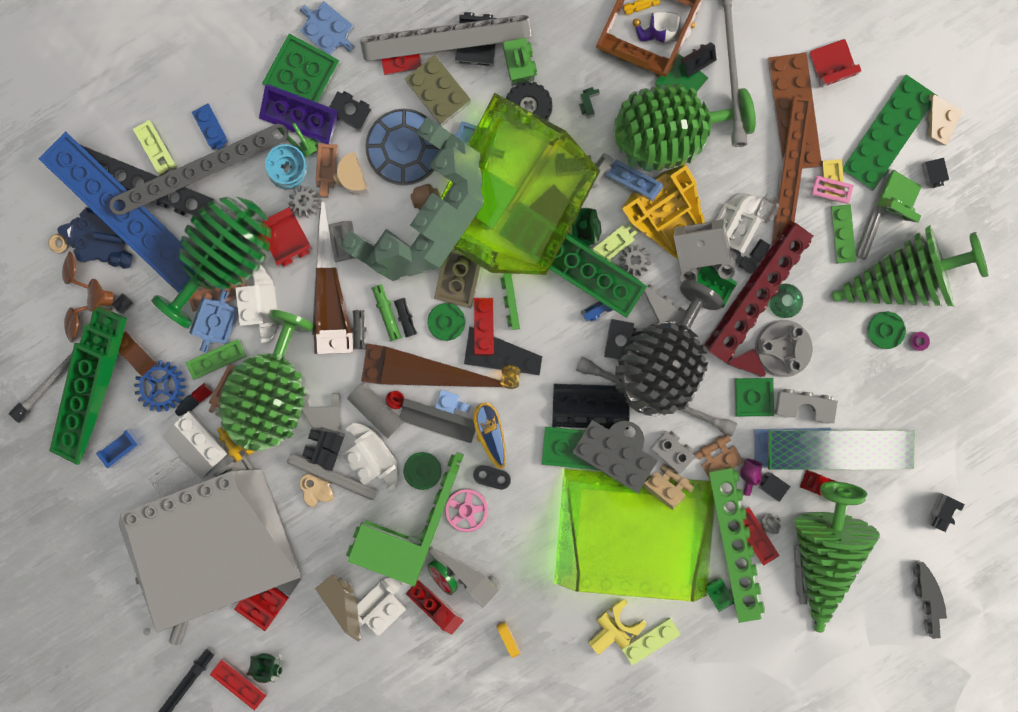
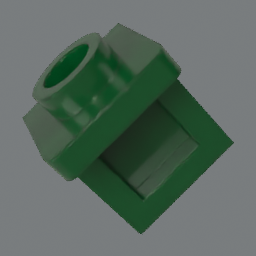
M594 87L585 89L583 94H580L582 103L579 104L581 114H585L587 119L595 115L590 98L600 94L599 89L594 90Z

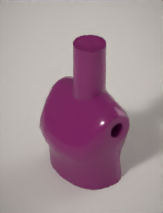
M745 459L744 466L740 470V476L746 482L743 492L746 496H751L753 485L761 483L763 464L753 459Z

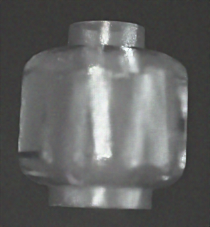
M768 193L765 196H758L751 210L754 216L759 217L761 222L764 223L773 221L780 208L779 203L776 202L777 198Z

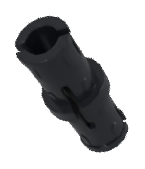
M406 298L395 300L394 303L399 315L398 320L403 326L405 337L416 335L417 332L412 320L413 315L412 313L410 314Z

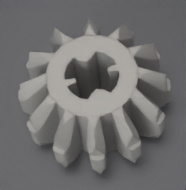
M301 185L300 192L294 188L293 191L296 195H289V198L294 201L289 202L288 205L294 206L291 211L293 213L298 211V217H302L304 213L305 217L309 218L310 211L312 214H316L314 207L320 209L321 206L316 204V202L321 201V198L315 197L318 191H312L311 186H308L305 191V187ZM304 197L309 200L306 202V206L301 203Z
M638 244L635 246V251L631 245L628 246L629 252L623 249L622 253L626 257H619V260L625 261V263L619 266L621 268L627 266L625 270L627 272L632 270L631 275L633 276L635 271H637L639 276H642L641 269L645 272L648 271L644 264L651 265V261L645 260L651 257V255L643 254L646 251L645 247L640 252ZM631 256L633 258H635L636 256L639 257L638 261L640 262V264L632 265V260H630Z

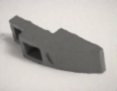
M916 560V565L913 566L914 576L917 577L915 594L918 596V599L926 601L924 603V613L928 617V622L925 623V630L929 637L933 639L941 638L939 619L947 618L943 595L930 569L924 562Z

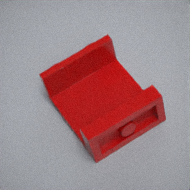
M290 207L269 217V221H262L271 228V238L264 237L270 243L269 250L276 261L275 264L278 267L282 265L283 268L292 264V260L298 256L300 259L306 257L312 249Z

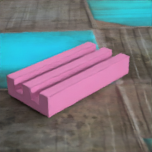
M816 175L811 195L849 204L854 185ZM819 181L848 188V192L820 185ZM817 188H818V189L825 190V191H829V192H833V193L845 195V196H846V199H845V198L838 197V196H834V195H830V194L818 192V191H817Z

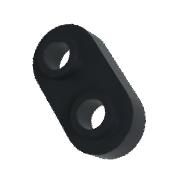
M480 465L473 472L474 480L481 485L503 490L511 483L510 475L504 470ZM481 471L486 472L487 476L485 478L479 476ZM503 476L505 478V482L499 483L497 480L498 477Z

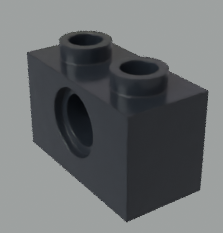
M337 91L329 107L337 110V119L362 132L372 114L371 105L362 100L360 102L353 100L354 96L346 91H343V93ZM353 105L356 107L355 113L347 114L346 108Z
M615 319L610 320L604 357L619 360L624 355L623 351L629 345V340L632 336H636L635 331L637 328H634V323ZM618 335L625 337V345L618 346L615 339Z

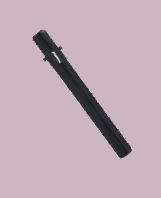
M206 649L198 660L193 661L194 664L158 712H172L197 677L200 676L203 670H207L206 666L214 656L210 649Z

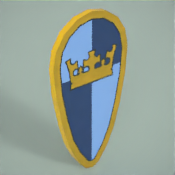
M487 402L480 403L476 407L473 417L477 432L476 439L478 442H481L492 463L498 469H502L505 467L506 450L500 418L492 404Z

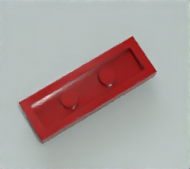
M474 298V356H493V298Z
M748 506L745 508L747 519H744L745 527H749L750 538L747 539L764 566L780 555Z
M224 659L210 673V676L254 711L267 696L264 691Z

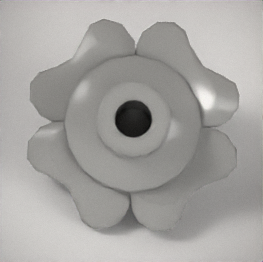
M771 513L764 514L761 520L763 529L770 534H778L781 528L779 524L781 522L780 517L777 515L774 517Z

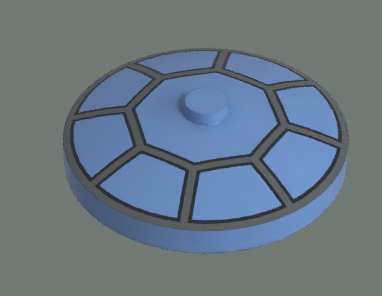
M395 109L380 116L371 126L366 138V156L374 172L383 180L395 185L407 186L425 180L434 172V169L429 164L440 149L416 133L427 117L423 113L412 109Z

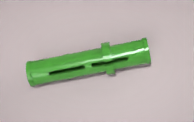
M383 284L372 287L371 289L377 302L376 307L380 310L390 342L402 338L389 305L391 302L387 299Z

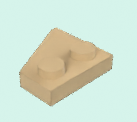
M930 94L931 112H929L928 118L930 122L928 137L942 145H947L962 114V110L940 97Z

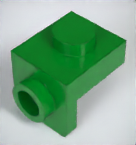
M722 579L711 581L705 588L718 612L735 603Z

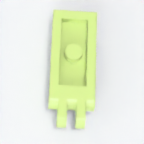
M630 224L627 227L622 225L593 249L610 260L635 240L633 236L639 231L636 229L630 234L629 230L634 225Z

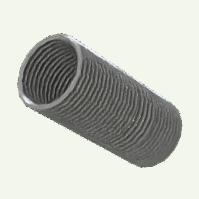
M364 382L347 397V400L371 424L375 425L378 431L383 433L387 439L404 423Z

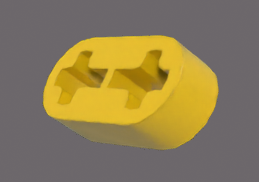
M504 621L496 625L511 658L520 655L521 653L506 622Z

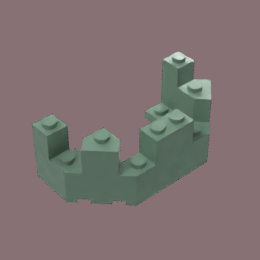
M426 117L416 133L440 149L429 166L454 184L444 199L431 193L410 224L411 227L420 232L412 246H409L387 229H385L376 244L350 230L339 246L351 256L364 262L374 271L392 281L399 280L403 276L417 275L428 269L440 268L484 204L483 195H481L482 174L481 170H479L480 153L428 117Z

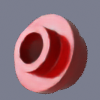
M392 391L386 395L385 400L390 408L400 409L404 402V396L399 391Z

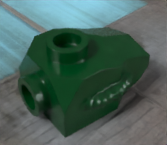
M577 208L572 223V235L588 246L596 244L602 233L601 222L598 219L596 209Z
M267 653L250 656V667L246 675L252 676L255 681L259 683H274L282 675L283 667L280 658Z

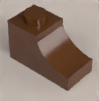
M125 331L120 344L119 354L143 376L156 362L142 344Z

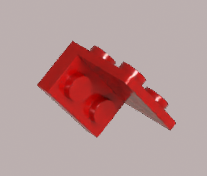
M846 39L809 52L821 87L856 76L862 71L859 64H854Z

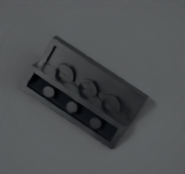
M554 384L552 427L587 428L593 420L606 429H610L617 422L629 421L630 409L629 405L625 402L628 400L624 393H620L615 389L616 386Z

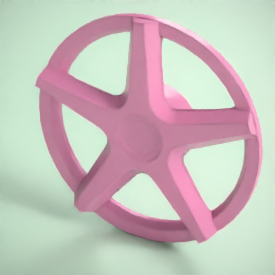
M462 489L449 497L445 506V515L449 524L456 530L472 532L479 529L486 521L488 505L484 497L477 491ZM467 492L464 503L452 500L456 495ZM472 494L477 495L484 505L473 506ZM449 505L459 511L452 521L448 512ZM485 511L482 521L477 525L473 516L474 513ZM465 518L472 528L464 529L456 526V524Z

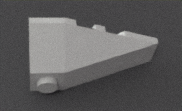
M434 547L429 550L437 561L451 571L450 574L454 579L464 585L465 591L482 608L499 591L497 586L499 582L492 575L488 577L479 570Z

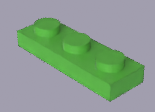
M851 204L831 206L836 264L856 262Z
M506 272L504 277L500 279L502 289H506L507 296L503 297L505 308H509L510 315L506 316L508 327L512 326V330H518L520 325L511 272Z
M237 339L185 363L193 380H196L247 356L240 340Z

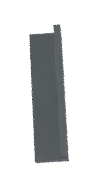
M404 399L399 416L404 422L468 443L472 442L476 430L472 419L410 399Z

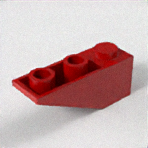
M417 580L415 587L412 586L406 593L443 631L452 635L463 623L464 619L420 580Z

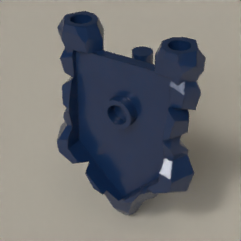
M85 207L79 214L80 218L77 217L70 223L58 227V234L64 237L72 248H75L73 252L78 261L85 263L90 260H100V262H108V265L113 267L131 268L133 255L124 251L125 241L89 207Z

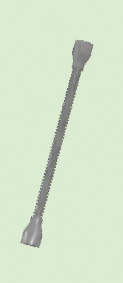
M721 0L725 13L734 117L731 141L733 147H744L747 145V134L741 122L731 9L732 0Z
M581 357L576 371L583 374L605 377V379L612 380L616 384L621 383L618 380V376L604 370L602 371L591 360ZM690 407L682 410L686 414H691L693 417L695 416L698 419L700 418V420L711 423L712 426L732 437L737 423L732 420L708 416V414L706 415V413L699 412V410L697 411Z

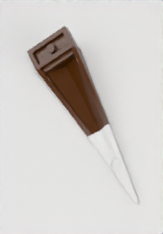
M321 201L313 312L314 326L312 330V335H314V354L352 353V330L337 274L325 205Z

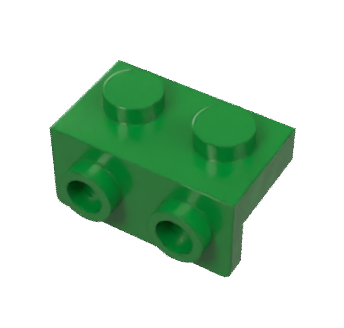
M710 266L702 267L697 274L696 282L716 292L722 298L723 305L721 308H724L737 282L732 278H721L718 271Z

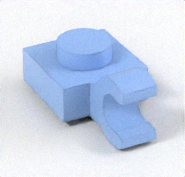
M441 390L435 408L454 414L455 409L469 412L471 405L459 402L460 395Z

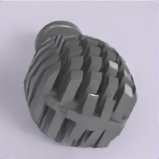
M684 280L680 285L681 293L691 301L680 323L665 321L651 324L647 328H639L635 331L636 336H632L629 340V345L623 351L624 355L618 361L619 366H616L615 376L619 375L618 380L621 383L616 384L615 389L620 393H624L628 400L625 402L638 413L658 417L656 415L674 414L676 410H684L689 406L688 402L693 400L694 392L698 391L700 382L705 377V372L703 371H707L708 362H705L706 358L702 354H707L708 349L704 345H700V341L695 338L699 336L690 327L701 307L708 310H718L722 307L723 300L716 292L698 282Z

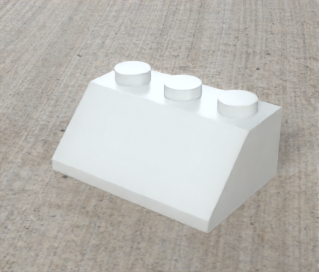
M192 411L184 414L163 436L201 479L229 455L228 450Z

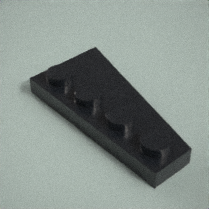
M469 326L464 364L540 375L542 356L497 337H494L493 356H474V328Z

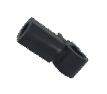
M759 239L749 254L751 256L750 259L746 256H741V252L733 249L732 251L737 255L735 261L739 264L738 267L747 274L753 273L757 268V262H761L771 245Z

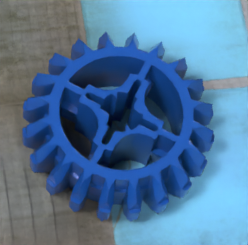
M160 360L158 366L156 363L142 377H135L136 380L140 381V384H134V387L140 388L139 391H135V395H142L138 398L139 402L146 400L143 403V407L151 404L150 411H154L156 406L157 412L162 411V406L165 411H169V405L172 408L176 407L174 401L181 403L178 395L185 396V393L180 392V390L187 388L186 385H181V382L186 381V379H179L183 372L178 371L175 373L178 368L176 365L170 369L171 362H167L164 367L163 360ZM158 370L167 372L161 379L151 376L153 372ZM171 377L175 382L174 393L169 388ZM147 380L152 386L150 395L146 391ZM163 382L164 390L157 391V383ZM161 393L170 397L165 402L154 401V398L158 397Z

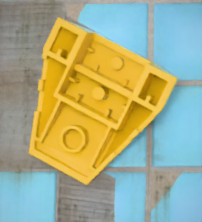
M686 164L664 171L654 178L662 183L663 188L653 202L633 192L621 207L631 224L676 259H678L673 237L674 228L705 223L704 215L701 211L700 198L697 193L696 180Z

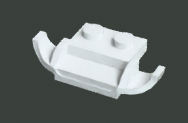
M747 193L738 194L728 203H724L715 220L724 219L730 248L743 254L761 222L759 217L747 213L748 210L745 206L750 200L755 199V196Z
M260 265L261 267L257 272L253 271L254 286L236 287L235 289L240 326L259 324L261 343L272 341L278 324L268 317L271 309L277 310L274 283L263 266Z
M352 423L345 428L347 432H351L355 436L356 440L354 442L356 445L342 455L360 482L365 485L378 476L379 479L383 478L385 480L388 492L394 489L398 484L399 477L397 461L378 433L359 423Z
M390 577L379 581L357 603L360 627L366 623L377 636L381 635L406 610L394 596L405 583Z

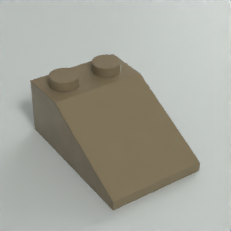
M458 241L441 265L434 299L471 309L483 267L486 248Z
M332 574L315 589L343 631L359 642L361 640L357 600L352 593L355 590L342 577L338 578Z

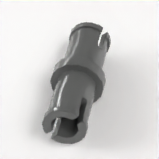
M353 310L354 327L352 332H354V349H366L365 332H367V327H365V310Z

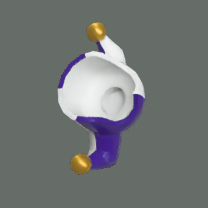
M653 12L650 18V26L645 30L640 26V19L636 18L633 20L637 37L641 42L657 40L661 43H668L673 40L678 41L682 30L680 28V15L676 13ZM693 22L685 41L689 38L691 30L695 27V22Z

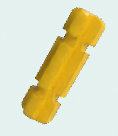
M636 0L632 4H624L623 9L625 14L629 15L633 11L638 12L650 8L651 5H659L660 0Z

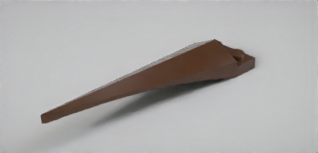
M368 343L366 346L361 377L362 382L385 385L516 387L511 383L390 347Z

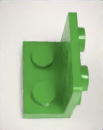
M891 171L877 205L905 221L919 223L921 215L915 212L916 209L913 206L921 190V185L897 171Z

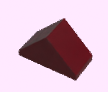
M754 349L736 356L726 363V365L761 377L766 375Z

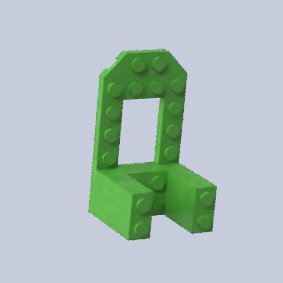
M457 451L455 455H451L447 465L450 466V470L445 472L440 485L443 488L442 490L439 489L438 493H436L433 501L436 507H432L426 520L429 526H425L420 539L366 519L365 523L361 522L360 526H357L353 537L356 540L348 548L346 556L349 559L347 562L415 587L460 467L457 463L462 462L464 454Z

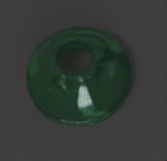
M780 284L777 294L771 297L768 304L770 310L776 316L791 318L802 309L803 295L794 285ZM784 295H790L793 298V303L790 306H785L782 303Z

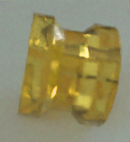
M512 365L503 367V376L501 377L500 384L507 389L517 388L519 386L521 370Z

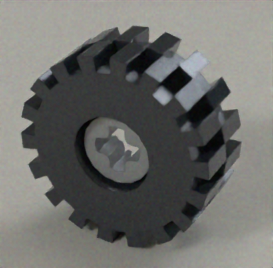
M524 81L522 84L518 83L517 86L510 89L506 96V117L519 130L535 131L537 128L543 127L548 122L552 113V98L548 90H545L544 86L538 85L537 82L529 83V81ZM531 101L533 103V110L528 109L526 111L524 109V102L529 103Z

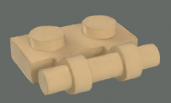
M663 464L660 470L665 474L662 476L655 472L644 483L643 487L673 510L685 499L686 495L682 491L685 489L690 493L694 486L689 483L690 481L687 478H682L677 474L674 468ZM673 479L678 485L675 487L669 480Z

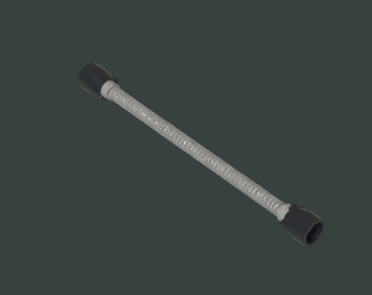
M122 293L112 304L111 311L117 314H124L134 303ZM71 353L27 400H24L22 403L19 402L9 412V415L16 422L21 423L31 412L29 409L35 400L66 370L70 364Z

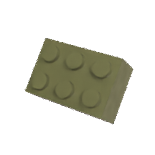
M435 55L405 78L408 86L441 126L471 103L469 96Z

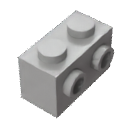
M665 431L652 445L651 449L674 468L676 472L681 474L694 460V450L687 444L684 446L678 442L680 438L674 432L668 433Z

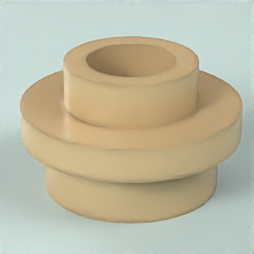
M54 234L50 237L48 245L53 252L61 253L67 249L68 242L61 235ZM57 240H61L62 242L60 247L56 246Z

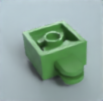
M526 37L503 42L511 86L518 83L522 84L524 81H534V76L537 75L535 61H531L530 58L533 57L531 42L527 43Z

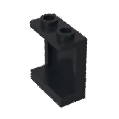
M464 12V15H459V24L496 18L492 14H483L482 17L475 16V13ZM496 43L458 48L455 62L458 64L494 67Z

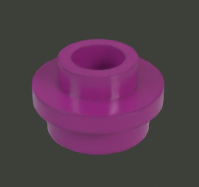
M916 332L911 336L910 344L913 349L923 351L928 348L930 339L926 333ZM918 338L923 339L922 345L917 343Z

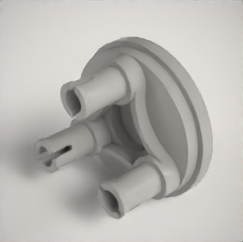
M778 320L768 324L760 331L755 342V352L766 372L777 377H790L806 368L812 357L813 346L808 332L800 324L790 320Z

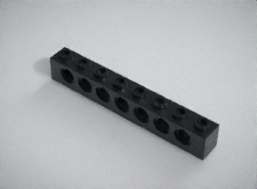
M82 146L101 166L107 164L108 172L127 191L136 187L135 183L138 179H143L144 183L159 177ZM124 171L126 178L123 181H119L118 174ZM184 187L157 199L156 205L165 209L168 206L175 208V213L185 216V213L202 218L198 210L202 207L211 210L208 203L217 200ZM174 193H178L180 196L176 203L171 202V196ZM192 200L197 201V207L194 210H190L188 207L189 202Z

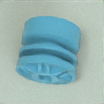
M281 144L274 147L266 157L265 169L270 181L276 187L293 189L305 180L307 164L303 153L297 147ZM286 165H289L291 170L289 169L288 172L285 173L283 168H285Z

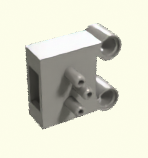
M724 219L674 228L673 237L681 268V282L684 280L696 282L699 267L717 264L718 274L721 278L731 279L734 277L736 261L731 256ZM724 266H730L731 268L725 269V268H723V267H724ZM686 272H691V273H693V274H692V275H687V274H685V273H686Z

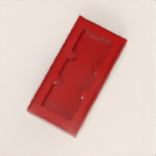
M419 54L381 59L384 76L413 71L421 66Z

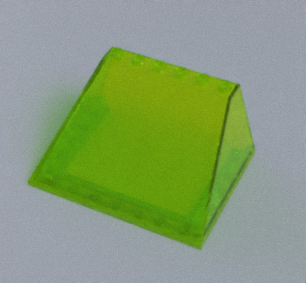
M494 93L468 143L470 147L480 153L479 170H481L482 174L481 195H483L484 204L453 249L491 273L546 275L596 181L600 169L566 130ZM449 180L441 199H444L454 184L452 181Z
M564 468L554 583L575 592L691 602L706 597L707 591L705 588L708 586L715 506L711 481L688 479L689 483L694 486V489L690 493L684 489L682 492L686 495L685 499L675 509L671 510L643 486L636 493L603 472ZM673 479L669 480L675 487L678 485Z

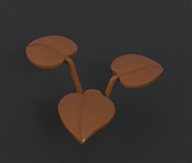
M69 251L62 267L63 281L65 284H69L71 281V283L87 288L88 293L87 306L76 309L70 307L64 318L66 336L70 342H73L72 340L79 326L78 312L87 309L93 312L98 306H111L113 303L112 291H104L96 279H91L89 285L76 281L74 279L76 273L75 261L72 252Z

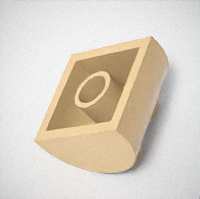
M355 152L345 155L338 164L337 173L333 174L336 185L338 187L344 186L347 191L353 194L369 193Z

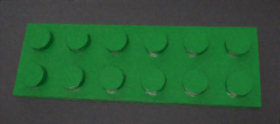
M906 74L844 164L843 171L873 191L931 107V101H929L930 94H936Z

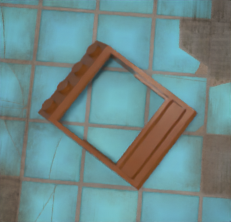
M617 0L596 48L604 53L617 56L623 61L631 62L639 68L650 70L658 76L666 77L676 61L703 0H674L691 7V10L669 59L609 34L625 1Z

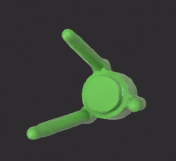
M293 123L292 126L301 142L298 145L289 135L287 140L297 147L305 158L317 152V141L312 138L311 141L309 138L305 139L296 123ZM277 128L280 131V133L284 136L283 130Z

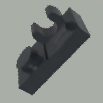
M711 42L706 45L701 44L700 49H693L692 53L681 59L682 73L685 77L692 76L717 60L715 44Z

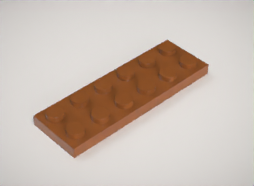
M807 52L768 58L782 165L792 96L813 98ZM813 99L802 169L822 166Z

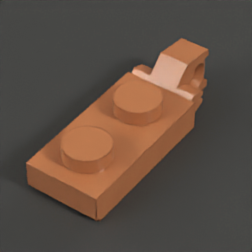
M318 143L315 182L316 187H320V197L328 198L329 188H334L335 179L333 174L336 173L338 145Z

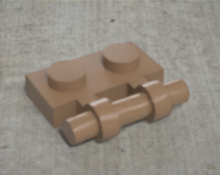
M725 435L722 438L719 436L715 439V442L708 446H702L701 450L694 453L698 460L705 456L707 461L701 464L709 480L710 469L727 466L735 468L744 463L735 446L727 449L725 444L731 441L729 435ZM720 448L722 453L712 458L710 453Z

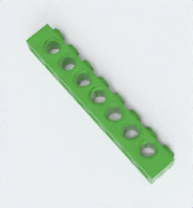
M733 466L710 469L709 476L738 623L762 619V613H765L763 601L760 602L759 600L761 587L760 583H756L757 567L756 564H752L751 557H754L752 545L749 546L747 539L750 538L749 527H745L744 519H747L745 508H741L740 501L743 500L742 490L737 488L736 482H739L738 471L734 470ZM723 483H729L732 487V490L729 492H725L722 489L721 485ZM733 502L736 508L730 511L726 509L725 504ZM730 521H736V522H738V523H739V528H738V529H732V528H730L729 522H730ZM734 540H740L742 541L743 546L741 548L734 547L732 542ZM742 558L747 562V565L741 567L736 563V560ZM747 577L750 580V584L743 585L740 579ZM751 596L754 602L747 604L743 598Z

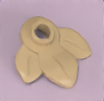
M313 474L302 476L300 488L304 491L303 499L305 503L314 508L318 500L323 502L332 501L334 496L329 487L331 482ZM308 480L313 481V485L311 487H307L306 482Z

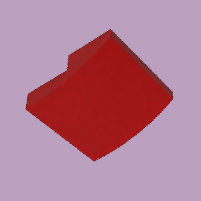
M272 588L239 601L234 610L263 631H266L289 597L278 589Z

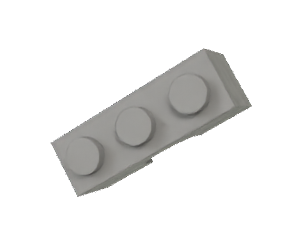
M784 389L783 392H778L775 414L796 417L798 408L803 404H808L813 409L812 420L834 424L838 401L833 400V396L821 395V398L814 397V393L803 392L802 395L795 394V390Z

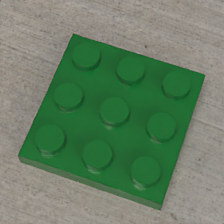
M288 34L262 85L269 84L318 103L340 60Z

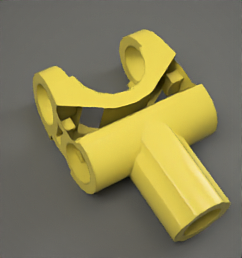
M625 598L613 604L596 619V622L603 629L588 643L598 655L613 642L620 649H624L639 635L647 624L643 619L637 624L629 626L621 623L620 613L623 610L622 608L628 603ZM608 610L610 613L613 611L614 619L608 614ZM625 632L632 633L631 636L633 638L631 639Z

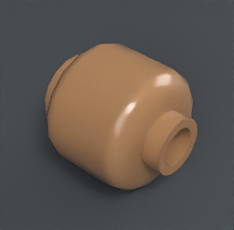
M431 184L415 187L411 194L414 208L420 210L431 193L440 197L438 189L433 188Z

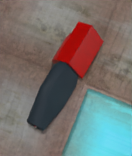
M203 383L191 393L192 395H188L181 401L175 410L176 415L181 416L188 411H192L199 403L213 393L212 389Z

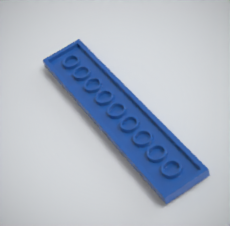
M65 131L38 159L179 293L190 280L181 265L187 266L195 273L191 267L179 258V250L184 249L181 242L144 206L124 215L114 214L110 209L111 199L127 190ZM117 200L114 203V208L117 211L124 210V201Z

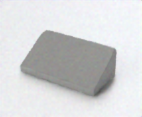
M352 221L329 224L335 262L356 259L339 247L350 230L354 232Z

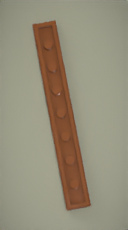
M792 96L771 246L789 220L795 222L813 98Z

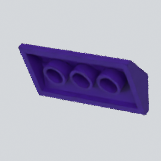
M266 84L259 119L272 124H282L293 132L296 131L292 124L296 123L304 136L329 145L337 125V110Z

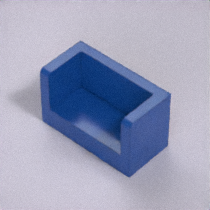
M128 429L103 450L98 451L96 455L107 469L112 468L141 446L142 443L132 430Z

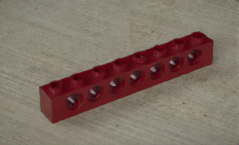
M789 220L704 344L708 352L725 363L733 358L736 348L744 342L747 332L755 326L758 316L766 310L769 300L777 294L778 287L782 281L788 278L789 271L793 265L799 262L800 255L804 249L810 246L814 235L799 224ZM794 241V247L790 249V243ZM783 257L784 261L779 265V259ZM773 273L772 279L768 281V275ZM762 289L761 295L757 297V291ZM751 304L750 311L746 313V307ZM740 320V326L735 329V323ZM729 336V342L724 344L725 338Z

